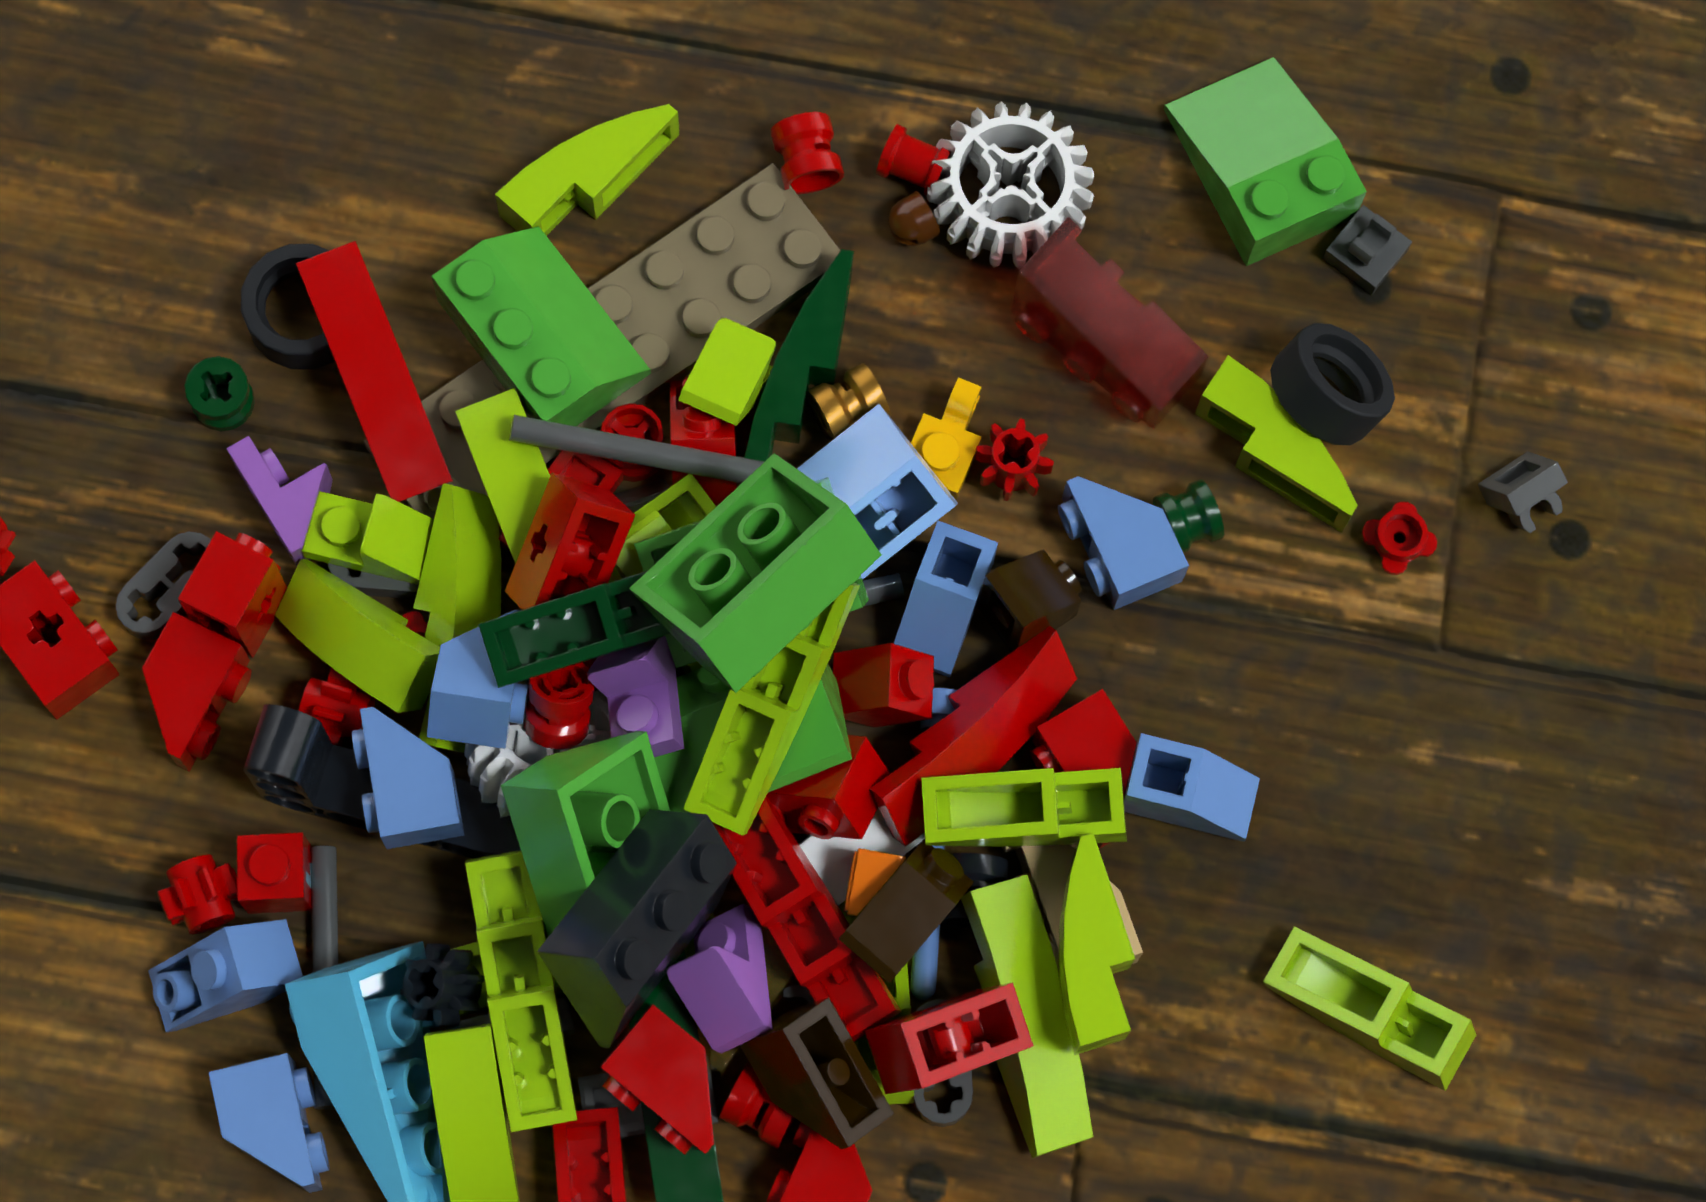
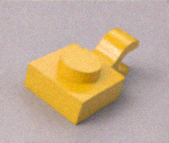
M959 377L952 390L942 419L939 420L923 413L911 441L913 447L955 499L958 498L975 458L976 447L981 444L982 439L981 436L966 431L979 402V393L982 387Z

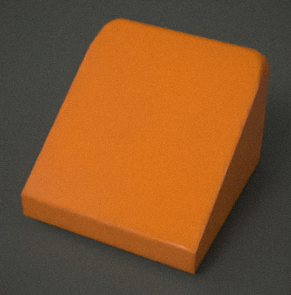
M860 848L853 853L843 912H846V916L856 917L906 860V857Z

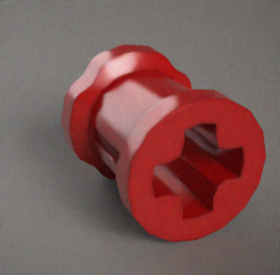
M896 124L880 156L876 175L883 178L890 174L922 187L924 195L927 196V188H931V184L940 180L943 167L936 163L932 164V161L949 159L951 151L943 147L938 149L931 144L907 135V128Z

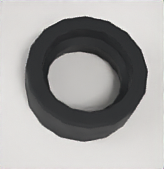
M288 244L267 252L250 268L241 288V313L254 345L270 361L290 369H317L335 361L324 333L308 340H290L280 336L270 326L266 317V300L270 291L282 280L300 274L296 266L297 262L329 251L314 244Z
M1313 323L1303 328L1275 357L1270 369L1272 387L1283 408L1297 424L1314 437L1333 445L1351 446L1362 440L1391 411L1395 400L1392 380L1381 360L1368 345L1352 333L1332 324ZM1322 374L1332 380L1344 395L1334 389Z

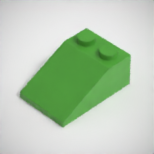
M1274 57L1164 106V111L1245 266L1351 220L1358 212L1367 191L1340 140Z

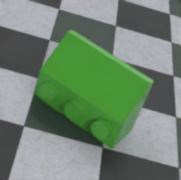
M539 226L482 240L431 276L439 304L506 391L512 388L516 389L525 414L529 418L578 426L651 374V369Z
M774 453L629 589L701 666L737 693L789 642L806 629L844 590L856 582L861 574L882 554L845 502Z
M829 664L826 666L807 712L768 793L852 759L838 682ZM704 667L676 678L684 749L654 757L670 811L691 813L683 808L730 691L728 686Z
M634 731L545 756L501 785L548 937L649 809L670 811L647 731Z

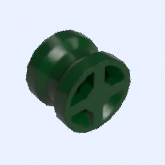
M216 356L205 358L195 364L190 370L184 385L185 393L200 423L209 429L222 432L234 430L247 421L252 414L255 400L253 389L239 364L229 358ZM229 383V387H228V388H226V387H219V388H218V387L216 386V385H218V384L227 385V384Z
M1199 479L1189 483L1186 491L1173 496L1163 493L1153 498V505L1163 509L1183 553L1188 552L1191 544L1204 539L1212 543L1224 537V525L1218 505L1204 480Z

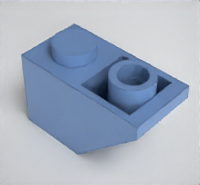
M1079 476L1066 481L1062 495L1063 503L1058 505L1061 522L1071 540L1080 537L1089 557V560L1084 561V569L1088 581L1098 597L1106 594L1113 610L1183 581L1189 564L1162 508Z
M937 521L915 578L894 644L933 655L934 672L950 677L980 600L985 575L991 571L998 542Z
M515 609V610H513V611H511V612H509V613H506V614H504V615H502V616H505V615H508V614H511V613H514V612H517V611H520V610ZM479 627L440 646L430 694L427 737L505 749L510 722L523 724L528 697V685L518 684L517 682L498 688Z
M376 708L360 709L363 729L352 731V742L358 769L369 768L373 792L362 794L363 812L368 833L379 831L380 838L386 849L465 836L455 774L450 760Z
M1141 733L1137 741L1124 795V809L1127 813L1245 842L1260 778L1206 749Z
M286 919L223 927L148 970L153 986V997L160 1010L166 1032L177 1031L265 1003L285 992L286 983L303 977Z
M288 1053L209 1072L222 1138L307 1192L312 1193L323 1190L319 1173L329 1171L330 1167L321 1131L310 1133L305 1108L316 1106L308 1068L297 1069L295 1061Z

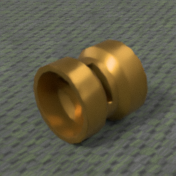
M865 363L845 371L842 383H835L833 385L821 383L806 391L812 413L829 443L879 403L891 417L882 389Z

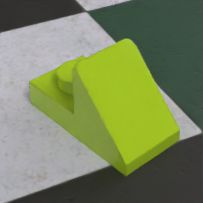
M721 318L715 324L682 388L678 400L737 426L761 399L772 366L769 364L776 348V341L730 319Z
M319 491L302 552L304 557L419 585L434 519L383 494L377 493L373 504Z

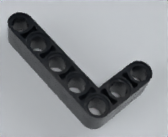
M265 704L243 769L260 796L282 807L367 830L362 805V794L373 792L369 768L358 769L354 750L332 744L322 723L315 717L288 707ZM455 778L465 836L420 843V845L471 859L521 850L510 815L500 817L497 802L482 803L479 787L471 785L470 781Z

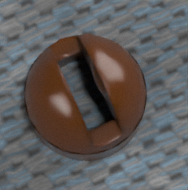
M918 191L901 199L892 207L888 222L892 236L901 244L914 247L924 244L941 234L931 209Z

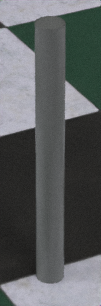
M518 415L513 416L509 436L510 441L737 483L744 482L764 463V461Z
M334 846L311 847L312 973L338 964L337 848ZM314 1072V1096L316 1101L314 1109H335Z

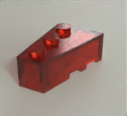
M1067 217L1020 269L1011 313L1016 316L1014 321L1028 338L1039 344L1046 341L1064 355L1062 358L1063 363L1077 378L1086 383H1091L1094 380L1112 395L1110 398L1112 404L1122 415L1136 423L1142 419L1155 429L1201 377L1209 356L1154 301H1150L1145 306L1122 288L1117 281L1125 272L1112 259H1108L1100 266L1074 240L1083 230Z

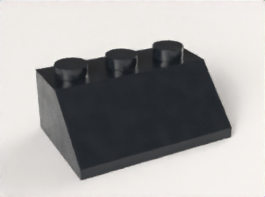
M649 809L537 951L600 1047L610 1048L666 975L668 967L676 962L720 903L737 862L707 814Z

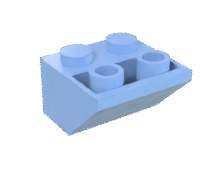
M880 403L797 468L813 481L829 478L834 495L849 506L882 554L861 574L862 580L958 504Z

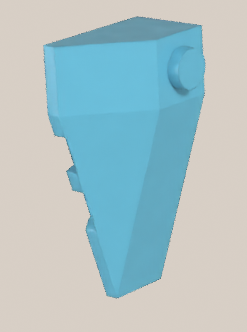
M423 941L323 968L286 983L290 1015L296 1026L301 1049L387 1202H450L424 1043V1035L430 1033V1028L441 1026H436L434 1021L414 1020L412 1015L415 1007L407 1001L404 995H400V989L403 988L404 975L408 969L405 964L407 959H426Z

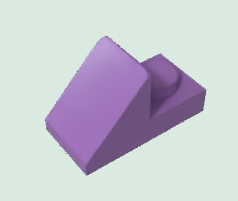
M247 436L226 449L242 479L297 567L300 559H308L304 557L302 549L319 491L330 493L333 479L327 464L323 463L285 486L280 487L290 480L271 448L259 453L251 438Z
M666 637L598 657L588 670L587 677L607 697L611 738L634 731H647L654 757L684 749L675 663Z
M741 904L705 922L694 937L695 954L667 969L670 982L714 1051L721 1054L773 1030L762 926L751 907Z

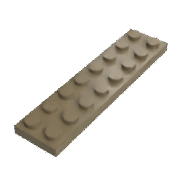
M774 163L588 288L651 369V374L580 423L577 427L601 431L602 422L607 414L616 407L629 403L644 405L669 388L671 382L679 381L692 371L715 324L721 318L730 319L753 330L817 285L841 250L791 185H789V189H784L781 173ZM483 360L422 400L421 403L453 480L446 484L488 495L455 413L456 410L506 391ZM366 439L363 440L364 443H365V446H366L367 450L370 452V454H371L372 457H373V454H372V452H371V449H370V447H369V444H368L367 440H366ZM539 446L548 469L561 450ZM442 485L408 498L405 502L410 508L434 519Z

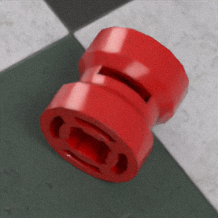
M822 112L800 113L782 119L771 128L774 149L783 156L785 161L780 169L785 190L789 189V185H791L797 194L818 192L832 187L844 178L840 156L831 151L830 142L834 138V131L829 115Z
M629 403L618 406L607 414L601 425V431L664 443V431L661 420L651 409L643 405ZM604 458V460L623 471V481L638 482L646 480L659 470L656 467Z
M578 663L529 679L528 696L530 700L526 706L524 728L526 734L535 743L545 748L561 750L572 748L580 744L587 737L591 716L589 706L592 704L595 686L588 680L587 672L589 668L585 664Z
M749 1061L731 1090L719 1117L736 1127L750 1126L758 1131L760 1140L777 1149L781 1146L795 1120L792 1115L771 1102ZM766 1102L770 1104L768 1109L764 1108Z

